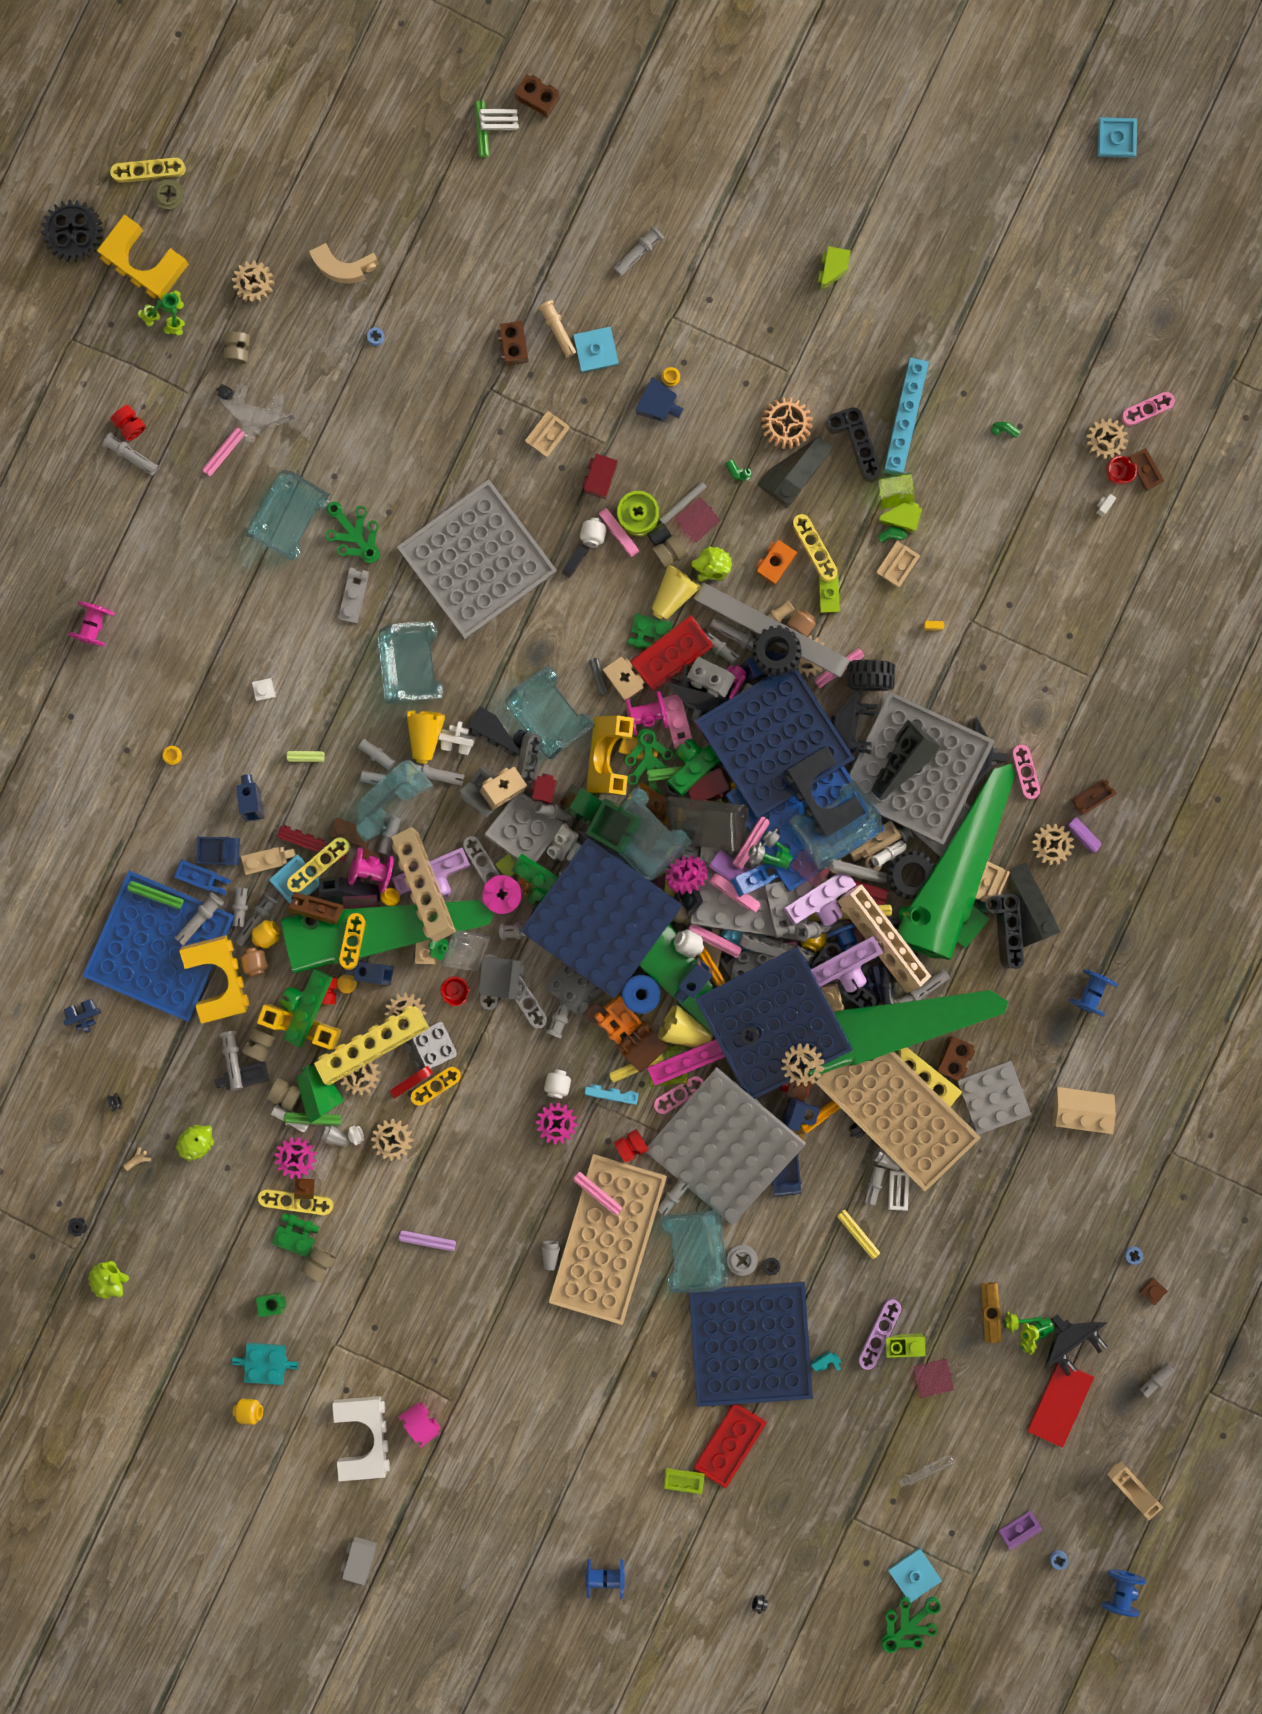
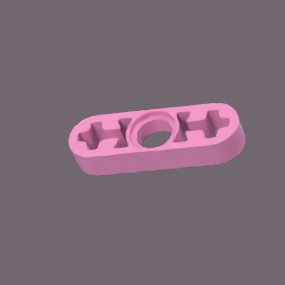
M1163 392L1129 407L1122 413L1121 420L1126 426H1134L1161 414L1174 405V396L1169 392ZM1163 397L1164 399H1169L1168 406L1162 404L1157 409V403H1160ZM1145 404L1152 406L1153 412L1151 414L1144 413L1143 406ZM1139 411V415L1135 416L1133 421L1131 419L1127 420L1128 413L1133 415Z
M605 508L598 513L601 520L629 556L633 557L639 552L638 548L609 510Z
M1018 745L1012 750V759L1021 792L1026 799H1034L1040 794V786L1031 753L1027 746ZM1019 748H1021V751L1026 752L1023 755L1024 761L1028 760L1029 763L1018 765V762H1022L1021 757L1016 756ZM1023 767H1028L1031 770V775L1027 778L1021 775ZM1033 778L1034 782H1030L1031 788L1036 789V791L1033 792V796H1031L1030 793L1026 792V790L1029 789L1028 783L1024 784L1023 781H1028Z
M714 873L709 882L714 887L749 911L756 913L760 908L761 904L750 895L745 894L739 897L733 884L719 874Z
M698 1076L687 1079L656 1098L654 1102L655 1110L661 1114L671 1111L687 1101L696 1091L695 1088L689 1090L692 1094L688 1096V1092L683 1085L687 1084V1087H690L692 1080L700 1081L701 1084L704 1081ZM677 1089H681L685 1093V1097L682 1100L674 1098V1092ZM670 1094L671 1099L676 1104L672 1106L670 1102L666 1105L667 1109H659L657 1107L659 1100L667 1101L669 1098L666 1096Z

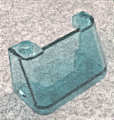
M282 470L276 477L256 513L246 536L290 561H294L301 553L299 544L301 537L316 510L324 509L327 506L330 494L296 473Z
M434 622L393 623L381 628L378 638L386 703L399 704L441 699L444 689L438 680H434L431 643L437 638V628Z
M548 665L517 686L506 698L505 704L525 731L541 736L542 745L540 751L546 758L552 760L593 729L595 724L589 715L584 713L577 715L556 688L555 685L558 682L557 673Z
M407 760L399 763L357 803L356 829L359 836L365 842L386 830L383 821L387 814L381 807L395 794L401 800L410 801L418 794L427 792L433 786L412 761Z
M855 781L843 785L840 788L839 799L825 808H834L850 797H857L865 814L830 836H818L813 829L814 823L804 813L796 814L789 820L793 831L814 864L820 870L829 866L828 861L843 858L878 836L882 831L880 812Z
M638 787L619 805L625 808L624 810H629L643 818L636 833L630 834L633 838L625 853H619L638 873L648 880H654L666 873V870L671 869L670 864H675V860L682 855L692 841L682 830L670 832L645 806L649 802L647 793Z
M715 1209L663 1215L662 1228L666 1233H671L675 1271L668 1277L670 1293L711 1292L725 1287L727 1284V1266L722 1218L719 1211Z

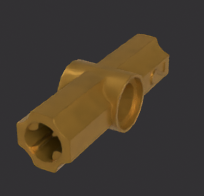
M980 1283L984 1342H1002L998 1283ZM989 1308H995L996 1310L995 1315L992 1317H988L986 1314Z

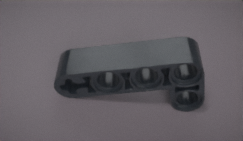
M852 407L831 414L826 422L827 431L837 434L847 430L862 478L867 482L875 481L880 473V466L861 410ZM855 414L858 420L852 422L849 420L848 415ZM837 420L840 426L832 427L830 421ZM861 432L864 438L858 440L854 437V433ZM867 450L870 456L864 458L860 455V451ZM869 467L871 471H875L872 476L871 473H867Z
M1014 894L982 896L978 901L979 909L984 913H996L999 953L1002 966L1011 969L1020 968L1024 963L1018 897ZM1007 898L1010 901L1008 907L1005 904ZM989 900H991L992 906L990 909L988 908ZM1009 917L1011 919L1010 926L1007 925V919ZM1010 937H1012L1013 940L1011 945H1009L1008 942Z
M828 941L814 958L812 969L815 968L817 962H826L841 953L840 944L836 941ZM835 946L838 952L835 955H830L827 953V948ZM854 979L852 980L857 987L855 993L847 992L841 981L834 982L832 980L828 982L837 983L840 993L861 1008L876 1005L875 994L865 986L859 988ZM861 990H863L862 996L865 998L871 997V1003L867 1002L864 1004V999L859 995Z

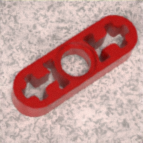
M426 1066L389 1092L395 1099L432 1075L433 1072L429 1066Z

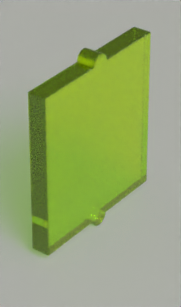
M912 473L878 478L880 489L878 494L881 498L882 509L899 506L903 503L908 504V502L915 503V486L913 485Z

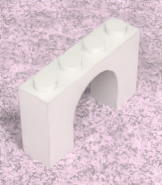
M381 1396L334 1400V1423L359 1421L366 1424L374 1435V1446L370 1452L363 1456L338 1459V1481L385 1478L387 1472L390 1471L389 1460H386L385 1452H388V1441L384 1440L387 1424L386 1421H383L382 1413H385V1402L381 1401Z

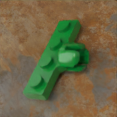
M686 739L684 741L686 744L681 743L677 748L676 756L685 766L668 780V785L678 795H684L720 763L710 745L702 748L693 739Z
M524 854L519 856L511 870L533 885L528 895L529 903L532 906L536 899L539 901L538 905L558 879V876Z
M314 969L303 992L294 987H288L284 990L282 995L288 997V999L280 998V1005L293 1015L283 1038L284 1040L297 1047L303 1046L333 977L318 969Z

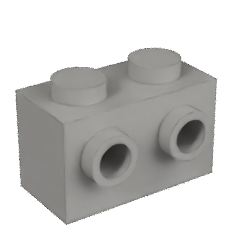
M697 657L687 675L692 681L691 685L698 689L704 687L708 689L707 692L715 697L720 695L724 698L735 679L731 672L700 657Z
M355 1537L353 1542L349 1541L346 1550L349 1557L347 1561H343L341 1572L344 1573L342 1579L365 1585L376 1550V1542Z

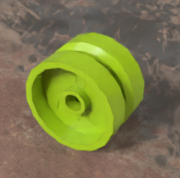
M633 491L627 493L620 500L617 507V520L627 534L642 537L654 529L658 523L659 507L656 500L650 494L644 491ZM636 512H640V513L642 514V516H641V515H637V517H636V516H635V513H636Z

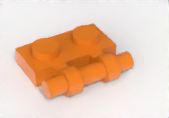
M619 995L603 1007L608 1012L605 1016L600 1012L594 1015L600 1028H604L608 1033L607 1036L610 1040H614L616 1044L623 1041L620 1034L624 1032L627 1036L631 1035L632 1031L639 1028L642 1023L634 1012L626 1007ZM612 1020L618 1024L616 1028L610 1025Z

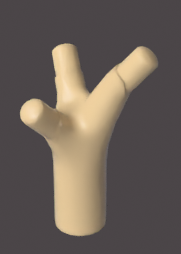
M138 1147L135 1156L123 1165L124 1168L129 1171L141 1162L151 1161V1158L144 1157L147 1152L143 1151L140 1153L141 1148Z

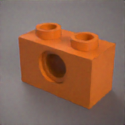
M779 539L776 544L774 542L770 544L766 551L769 554L765 559L761 558L756 565L758 569L756 574L774 587L797 554L795 550ZM778 558L780 565L772 566L770 559Z

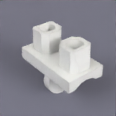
M459 721L457 726L450 725L449 731L442 729L439 735L441 749L451 751L453 743L460 744L458 752L468 755L475 743L476 736L468 735L469 729L462 728L463 722Z
M566 823L562 824L548 848L547 854L553 859L558 858L561 862L564 861L574 843L577 842L579 835L573 832Z

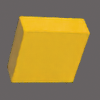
M926 620L923 623V630L943 631L944 622Z

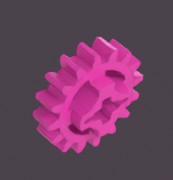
M692 855L688 859L682 856L681 861L675 859L676 864H670L671 869L666 870V880L670 889H674L675 893L680 890L681 894H684L685 891L691 894L692 889L698 891L699 885H705L703 880H708L706 875L708 870L704 861H700L699 857L694 859Z
M558 1102L556 1107H554L550 1103L549 1109L543 1107L544 1114H538L541 1120H536V1123L541 1126L537 1128V1131L543 1132L540 1136L541 1138L548 1137L546 1142L553 1139L555 1145L558 1140L563 1144L564 1138L570 1140L571 1136L569 1134L576 1133L573 1127H577L578 1124L574 1123L573 1120L577 1116L571 1115L573 1109L566 1110L567 1104L560 1107V1102ZM558 1110L564 1113L562 1115H555L552 1111ZM545 1117L549 1119V1126L547 1128L544 1127ZM569 1118L570 1127L567 1130V1128L565 1127V1121ZM553 1119H562L560 1128L556 1126L550 1129L554 1123ZM553 1131H554V1132H560V1134H562V1135H561V1136H553V1135H551V1133H552Z
M290 1137V1143L284 1140V1147L280 1145L277 1147L280 1153H275V1156L279 1157L275 1164L281 1165L278 1171L283 1169V1176L289 1173L291 1179L295 1175L300 1179L302 1178V1173L306 1176L309 1174L307 1169H314V1166L311 1164L317 1162L313 1158L317 1152L311 1151L314 1145L308 1146L307 1139L301 1142V1137H298L296 1141L293 1137ZM292 1145L302 1146L303 1149H295ZM285 1150H286V1153H287V1160H286V1161L283 1160V1155H284ZM303 1153L298 1158V1161L296 1160L289 1163V1161L292 1160V1158L294 1157L293 1154L297 1155ZM306 1154H308V1163H307V1165H306V1163L304 1162V1159H305V1155H306ZM295 1166L299 1170H291L288 1167Z

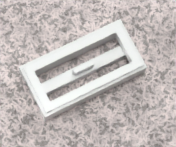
M480 109L481 130H518L517 109ZM484 116H512V117H484ZM484 122H512L513 124H485Z
M890 1170L888 1209L908 1211L909 1175L905 1171ZM894 1175H897L896 1206H893ZM901 1176H905L903 1206H900Z

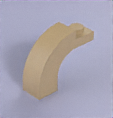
M326 243L309 251L320 272L329 279L339 283L352 284L364 281L366 279L363 272H371L379 265L374 253L353 263L340 262L332 255Z
M1122 1461L1111 1467L1107 1475L1148 1520H1151L1163 1508L1161 1504Z

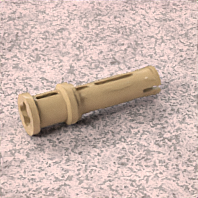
M549 300L541 304L538 310L544 315L546 325L551 327L565 357L569 358L570 355L573 356L577 352L560 322L561 315L557 314L553 306V300Z

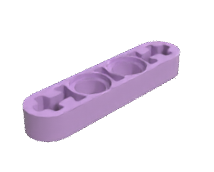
M896 1299L885 1301L858 1358L859 1364L863 1369L870 1370L874 1368L886 1344V1337L890 1336L901 1313V1305ZM896 1303L895 1307L897 1310H893L890 1314L891 1317H894L893 1320L883 1316L884 1313L887 1315L889 1313L887 1306ZM882 1320L889 1322V1328L885 1331L879 1329V1323ZM877 1337L881 1340V1345L878 1348H873L870 1342L873 1338ZM869 1348L871 1351L877 1352L876 1355L872 1353L870 1356L872 1363L864 1365L865 1362L862 1359L863 1357L867 1358L870 1353L866 1349Z

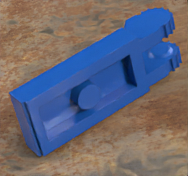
M182 859L174 876L187 883L226 895L227 891L213 886L215 879L225 884H230L231 882L230 879L219 876L216 872Z
M760 865L731 879L738 896L741 897L778 878L777 873H773L769 877L766 873L773 865Z

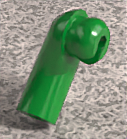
M995 422L991 428V433L994 435H1000L1001 431H1004L1013 438H1016L1020 434V430L1009 422Z
M733 459L725 463L733 479L741 481L750 479L752 472L749 468H738Z
M891 526L877 536L880 542L883 543L890 538L904 540L907 533L903 528Z

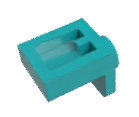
M830 1350L810 1361L815 1372L825 1370L830 1366V1362H833L838 1371L841 1369L839 1366L841 1360L836 1352L832 1354Z

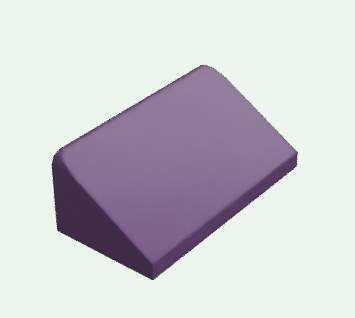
M1074 817L1066 825V828L1090 853L1098 851L1101 842L1077 817Z
M719 850L709 865L711 869L730 882L734 877L750 870L746 866L742 869L736 868L733 865L734 858L723 850Z
M1030 1510L998 1532L1009 1550H1013L1041 1532L1042 1528Z

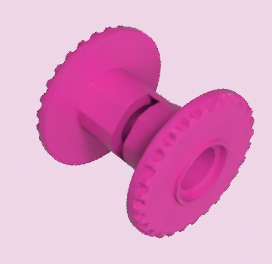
M79 601L77 605L87 610L79 634L68 632V636L84 643L104 647L105 643L96 640L98 633L103 627V616L105 614L114 617L115 613L101 606Z
M656 691L658 702L649 703L644 706L631 708L629 698L625 699L627 716L634 718L633 735H637L635 725L644 724L645 726H652L659 719H663L664 727L668 728L667 711L660 691Z
M357 848L350 866L348 883L353 885L357 876L363 878L370 876L371 880L380 882L379 892L384 893L392 874L393 857L389 855L385 864H381L380 859L374 856H369L366 860L362 859L363 850L362 848Z

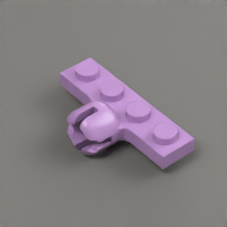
M463 848L430 861L444 898L451 894L447 877L470 866ZM405 872L392 878L400 897L412 892L411 888L405 883ZM424 882L420 884L419 888L423 887Z
M838 873L783 908L793 925L815 913L823 925L828 926L843 916V911L836 900L837 897L856 884L850 875Z
M872 936L811 970L820 987L834 979H839L847 992H853L857 988L852 979H854L859 988L864 986L867 981L861 971V965L883 952L875 937Z

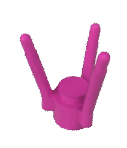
M730 665L726 669L735 676L728 690L729 692L735 685L729 700L734 697L747 676L746 672L738 665L734 667Z

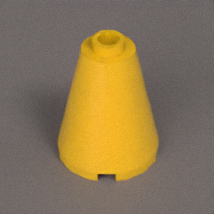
M407 711L412 757L416 759L417 763H428V760H432L445 720V714L442 715V713L421 711L415 714L416 711Z

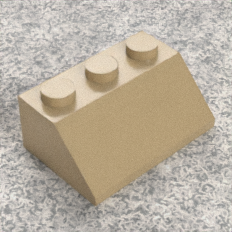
M1062 1087L1056 1088L1052 1119L1053 1126L1113 1134L1116 1117L1115 1096L1113 1094Z

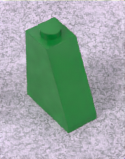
M309 1064L301 1069L302 1074L296 1077L306 1116L311 1124L345 1100L334 1084H324L316 1066Z

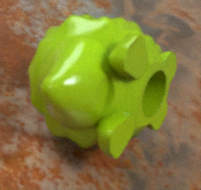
M711 546L701 550L698 558L691 562L692 566L701 572L698 575L699 581L708 579L723 581L730 573L732 567L729 553L724 552L723 549Z
M193 1125V1127H188L180 1134L176 1145L179 1156L190 1162L201 1159L202 1156L206 1155L211 1150V1146L214 1145L212 1126Z
M113 1261L98 1263L89 1272V1286L97 1297L109 1299L112 1296L121 1298L123 1295L122 1282L126 1283L129 1280V1276L121 1273Z

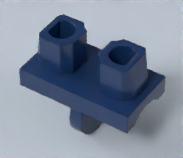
M876 965L871 967L874 982H872L871 975L865 976L867 984L864 986L874 994L875 986L878 999L882 1001V990L879 988L881 984L880 967Z
M92 999L81 1002L84 1013L79 1015L75 1006L64 1009L66 1020L63 1021L65 1026L81 1021V1024L75 1027L77 1031L84 1029L86 1033L91 1032L90 1026L96 1024L94 1019L88 1021L87 1018L102 1013L100 1008H96Z

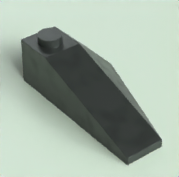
M818 436L769 469L757 486L788 508L832 451L833 447Z
M910 720L906 721L894 739L896 745L892 752H888V762L885 768L880 770L871 789L881 801L925 766L940 748V745L929 734Z
M1026 862L1009 869L1010 893L1016 895L1020 903L1023 947L1059 933L1060 929Z

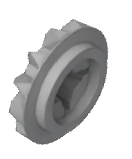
M737 1245L730 1250L727 1256V1264L734 1274L746 1276L756 1269L758 1257L753 1248L747 1245ZM736 1254L740 1255L741 1257L747 1255L746 1262L748 1266L746 1264L744 1265L743 1263L736 1266L739 1262V1259L736 1256Z

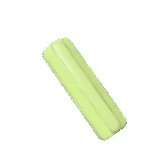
M322 751L287 752V761L324 762L325 754Z

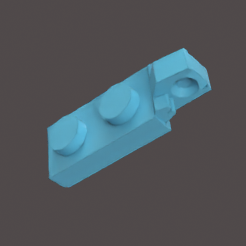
M590 1084V1087L585 1088L584 1094L586 1096L636 1105L639 1094L633 1091L621 1094L619 1089L609 1088V1091L601 1090L602 1086Z

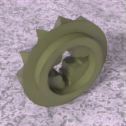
M166 179L160 181L155 186L153 197L160 208L166 210L176 209L182 203L184 192L177 181ZM170 189L171 193L175 196L170 197V200L167 201L166 196L163 195L168 194Z

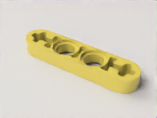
M179 158L117 163L112 166L110 173L116 182L125 183L181 177L184 175L186 167ZM165 164H167L168 167L170 168V169H168L169 173H167V169H166ZM175 164H178L179 167H181L178 168L177 172H175V170L173 169L175 167ZM155 165L163 167L160 174L153 173L152 170ZM142 167L144 172L142 175L136 176L134 175V169ZM118 169H121L123 172L130 171L131 176L129 177L128 173H122L121 177H118L115 173H118Z
M804 514L797 515L793 520V529L820 578L825 582L834 581L837 577V568L812 522ZM798 520L806 522L804 527L807 532L804 533L802 526H797ZM813 536L816 542L813 545H809L806 543L805 538ZM822 552L825 555V559L817 561L814 558L815 553ZM826 562H829L826 565L827 569L829 571H833L832 577H830L829 575H824L826 571L824 564Z
M344 838L333 840L288 879L287 886L292 892L304 890L349 851V842ZM338 841L340 843L344 842L345 845L343 847L345 850H338L336 852L338 856L335 858L334 854L328 849L331 847L332 850H335L338 847L336 844ZM328 853L331 856L329 864L321 862L322 854ZM309 866L316 868L317 872L313 877H309L306 874V869ZM302 872L303 876L309 881L306 883L303 880L299 883L300 888H293V879L299 880L302 878L299 875Z
M265 1189L258 1196L259 1203L269 1208L327 1215L334 1207L333 1201L323 1196L314 1195V1199H309L311 1205L307 1209L301 1207V1199H294V1192ZM269 1193L270 1197L275 1198L276 1194H279L277 1199L278 1205L274 1204L276 1200H270L268 1203H265V1199H262V1196ZM284 1195H288L292 1199L289 1206H284L281 1203V1198ZM314 1199H317L316 1204H322L324 1201H327L326 1204L330 1205V1208L322 1211V1207L316 1206V1210H312L315 1204Z

